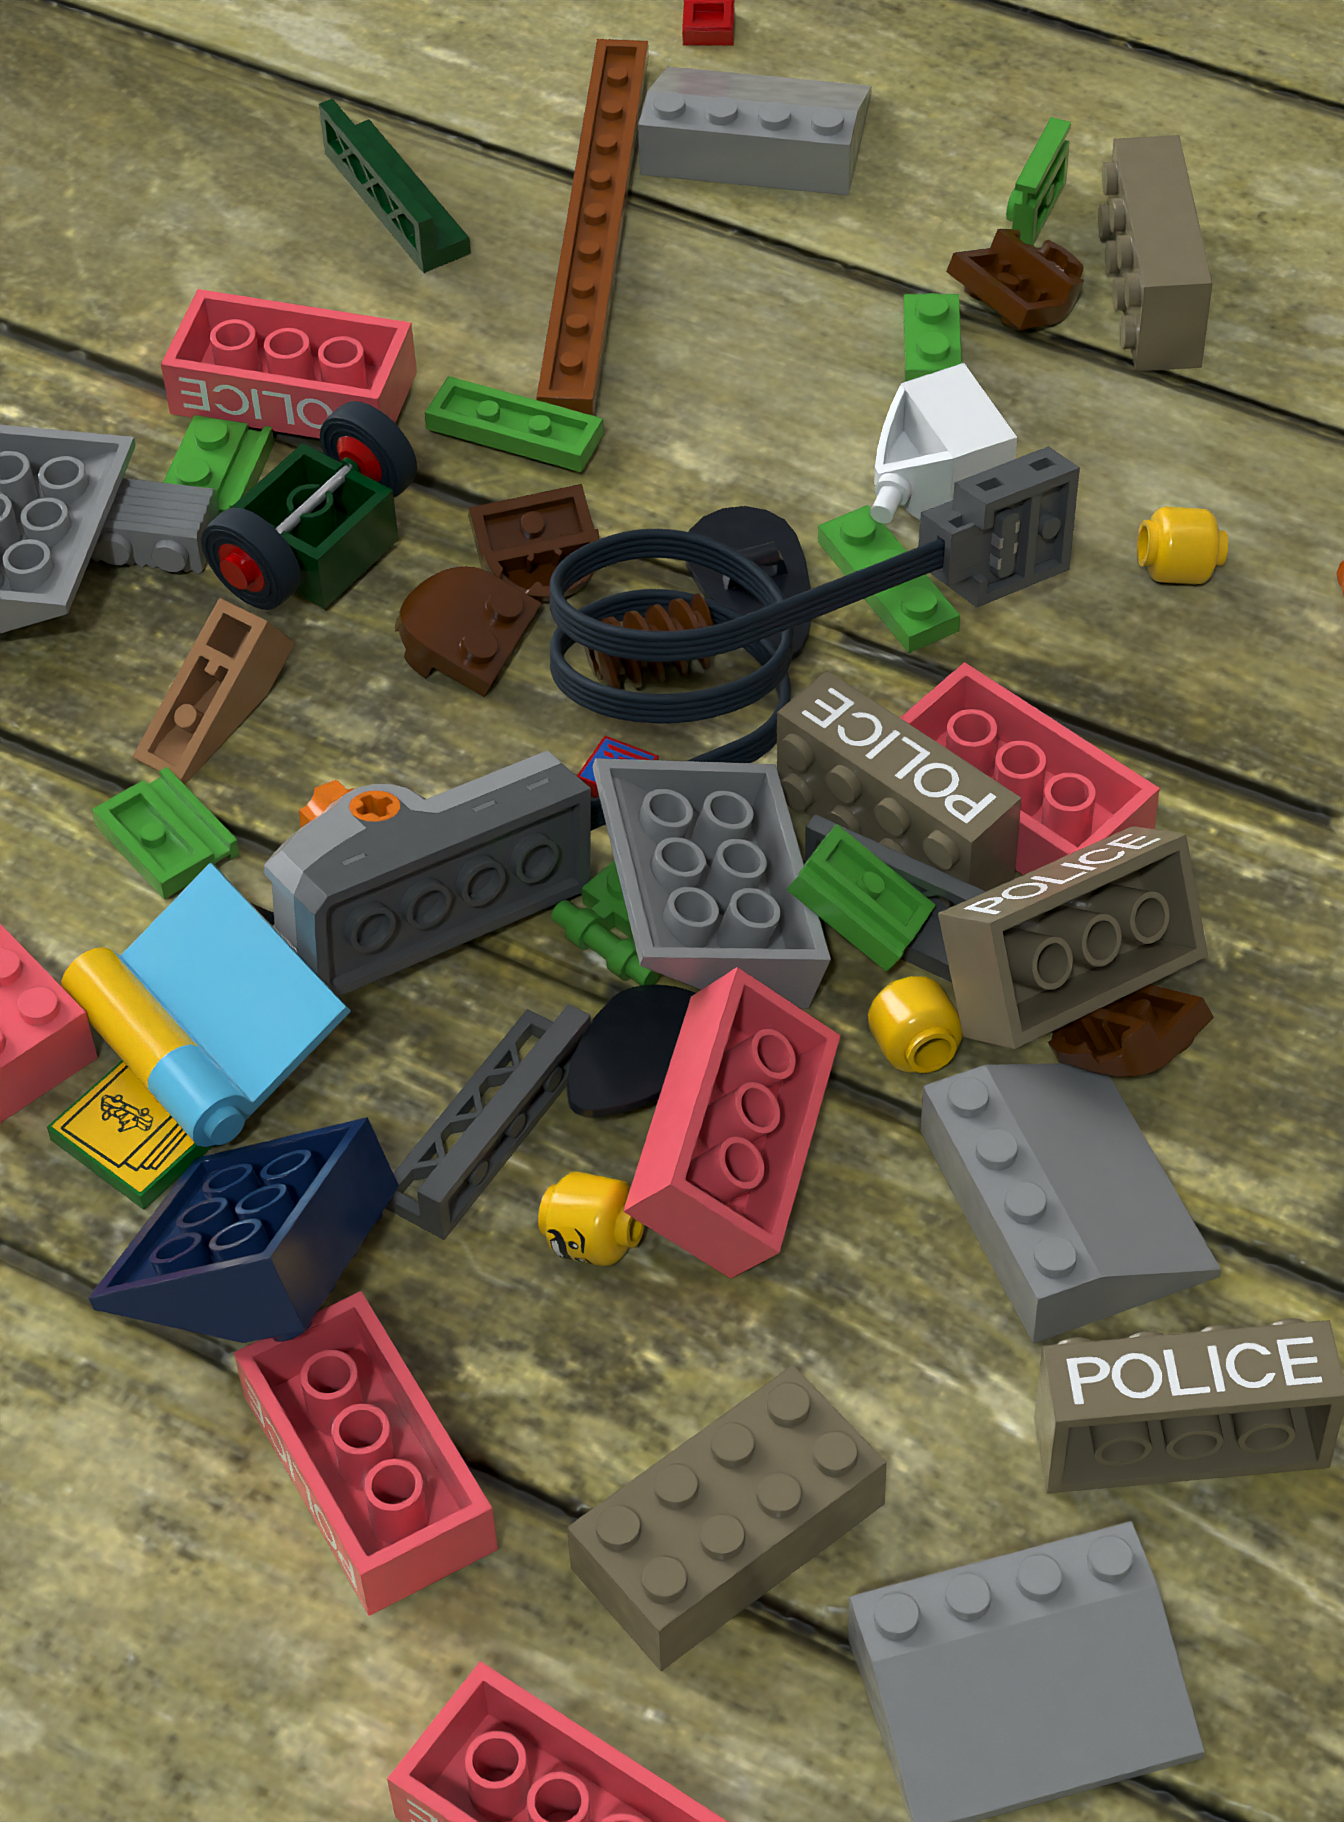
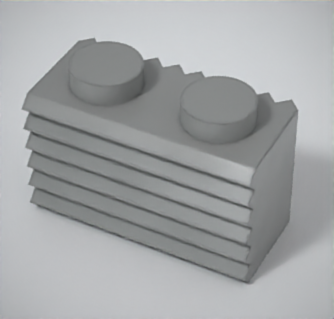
M123 478L91 558L96 562L103 560L112 565L127 563L132 566L136 563L140 567L147 564L152 569L157 566L168 572L183 570L187 573L192 570L197 574L201 573L207 561L202 549V533L208 524L220 514L215 489Z

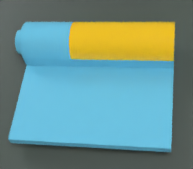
M209 863L121 956L109 948H93L77 957L66 969L61 980V987L86 1011L88 1022L195 1144L202 1147L223 1145L233 1140L241 1132L245 1121L351 1012L347 1005L212 863Z

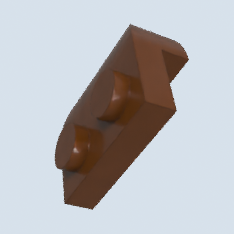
M997 229L990 248L953 253L946 272L964 285L963 289L969 296L986 302L1001 314L1000 318L1005 324L1018 330H1029L1031 327L1057 324L1064 321L1070 315L1084 283V280L1081 279L1084 266L1072 253L1050 240H1046L1041 248L1025 244L1020 240V231L1015 229Z
M582 484L469 507L468 518L481 568L539 602L550 601V580L554 570L562 560L579 548L599 540L598 529L593 527ZM594 572L574 583L563 596H570L584 588L590 582Z
M470 566L454 567L429 577L407 596L398 612L395 632L399 631L403 645L406 648L404 654L406 662L419 675L427 679L434 667L485 697L541 603L484 569Z
M1149 984L1052 1031V1039L1047 1043L1058 1062L1106 1075L1139 1076L1159 1070L1167 1065L1177 1054L1185 1051L1193 1043L1194 1037L1214 1017L1204 998Z

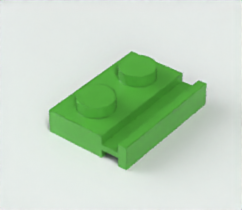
M1050 117L1010 195L1006 209V220L1013 221L1012 229L1020 231V240L1025 244L1034 246L1066 184L1070 141L1065 140L1071 129L1070 121Z
M194 415L163 483L215 489L219 513L226 511L257 484L275 444L272 427L264 426L262 431L249 430L248 423Z
M168 767L160 770V778L147 784L142 780L92 809L95 826L163 899L187 887L209 863L216 866V862L227 856L231 860L239 856L237 839Z
M838 824L824 837L799 871L797 877L786 889L886 972L901 958L905 948L911 943L936 906V904Z

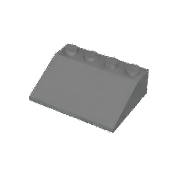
M668 66L647 91L639 119L640 175L849 196L870 103L872 86Z
M0 425V633L69 613L136 447L134 437Z
M595 758L592 768L640 966L701 990L738 967L800 1009H808L831 959L819 916L786 890L797 877L804 863L776 765Z
M1065 1063L983 1065L923 1086L921 1134L1033 1344L1220 1277V1266L1109 1075L1092 1072Z
M1132 1521L849 1596L848 1640L910 1822H976L1202 1759L1204 1756V1748L1159 1588Z

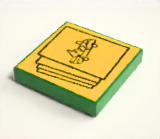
M123 1060L47 1126L52 1142L143 1210L187 1170L195 1158L202 1157L214 1146L202 1147L196 1145Z

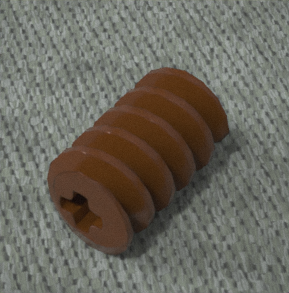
M700 593L693 595L690 606L682 598L671 600L668 606V614L664 608L656 604L648 607L645 620L637 611L626 612L623 617L622 626L614 617H607L602 620V622L614 626L645 631H681L713 626L707 603ZM584 646L593 674L599 681L603 680L607 686L619 689L620 675L626 674L633 686L640 688L642 687L643 669L648 667L658 682L665 681L666 662L624 659L600 653ZM711 657L697 659L702 669L710 668ZM688 660L672 662L681 676L688 674Z

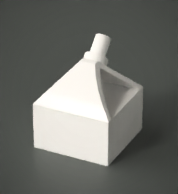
M965 363L901 383L884 422L877 448L874 478L877 498L870 510V515L875 521L883 524L891 522L898 507H902L920 520L921 512L953 500L954 482L1016 459L1017 436Z

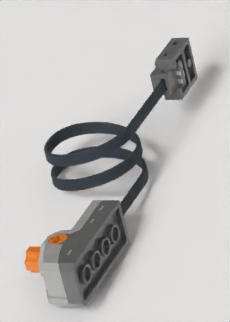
M1048 446L954 482L953 500L921 512L919 544L917 548L785 599L783 593L770 576L752 560L733 548L702 535L672 529H639L601 538L571 553L562 560L552 574L550 580V611L558 627L553 633L550 642L551 675L555 684L568 698L586 709L611 718L652 724L684 723L714 718L749 706L765 697L773 689H776L779 699L778 705L771 717L761 727L738 740L687 760L694 762L752 763L777 744V712L790 702L791 698L788 669L793 654V632L795 626L928 573L932 574L975 607H980L1068 571L1070 568L1080 467ZM668 558L695 563L727 576L754 595L765 608L742 616L723 604L705 598L713 626L681 631H645L604 623L602 620L603 618L614 617L618 622H622L625 613L629 611H637L645 618L648 607L656 604L664 608L668 614V606L671 600L682 598L690 606L694 594L669 589L632 590L602 598L579 610L569 604L563 595L578 580L604 567L633 559ZM780 633L781 643L777 650L768 637ZM576 642L597 652L614 657L651 662L702 659L744 648L762 667L743 678L709 689L685 693L652 694L621 690L595 682L574 670L563 656ZM548 750L428 799L408 788L392 784H371L355 789H346L337 779L314 788V795L310 802L299 809L300 829L289 837L264 864V874L272 882L275 922L272 927L338 997L582 893V887L590 881L591 831L606 825L600 797L591 800V788Z

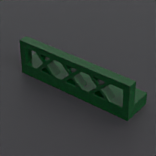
M333 98L319 103L326 156L419 269L425 273L470 255V239L371 120L368 119L355 125Z

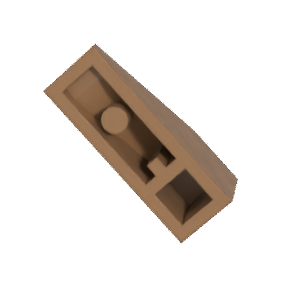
M219 598L132 757L157 771L168 767L185 785L268 695L296 642L268 621Z

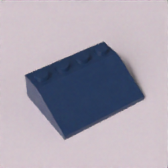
M368 1117L195 1158L88 1297L93 1309L239 1343H248L271 1337L276 1342H283L304 1333L311 1326L313 1317L326 1297L336 1288L337 1280L351 1259L359 1253L360 1245L374 1224L382 1218L383 1210L399 1187Z

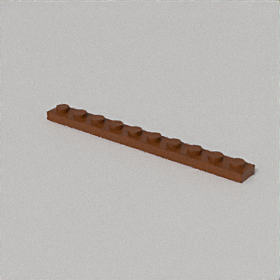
M597 39L536 396L538 401L594 416L649 60L648 41Z

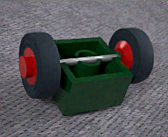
M359 401L347 402L338 407L326 418L320 429V442L324 454L302 443L232 507L220 513L205 528L201 537L205 558L218 579L239 599L253 607L271 610L283 604L293 593H296L319 607L326 609L399 540L394 498L408 488L416 477L417 461L413 448L401 429L377 408Z

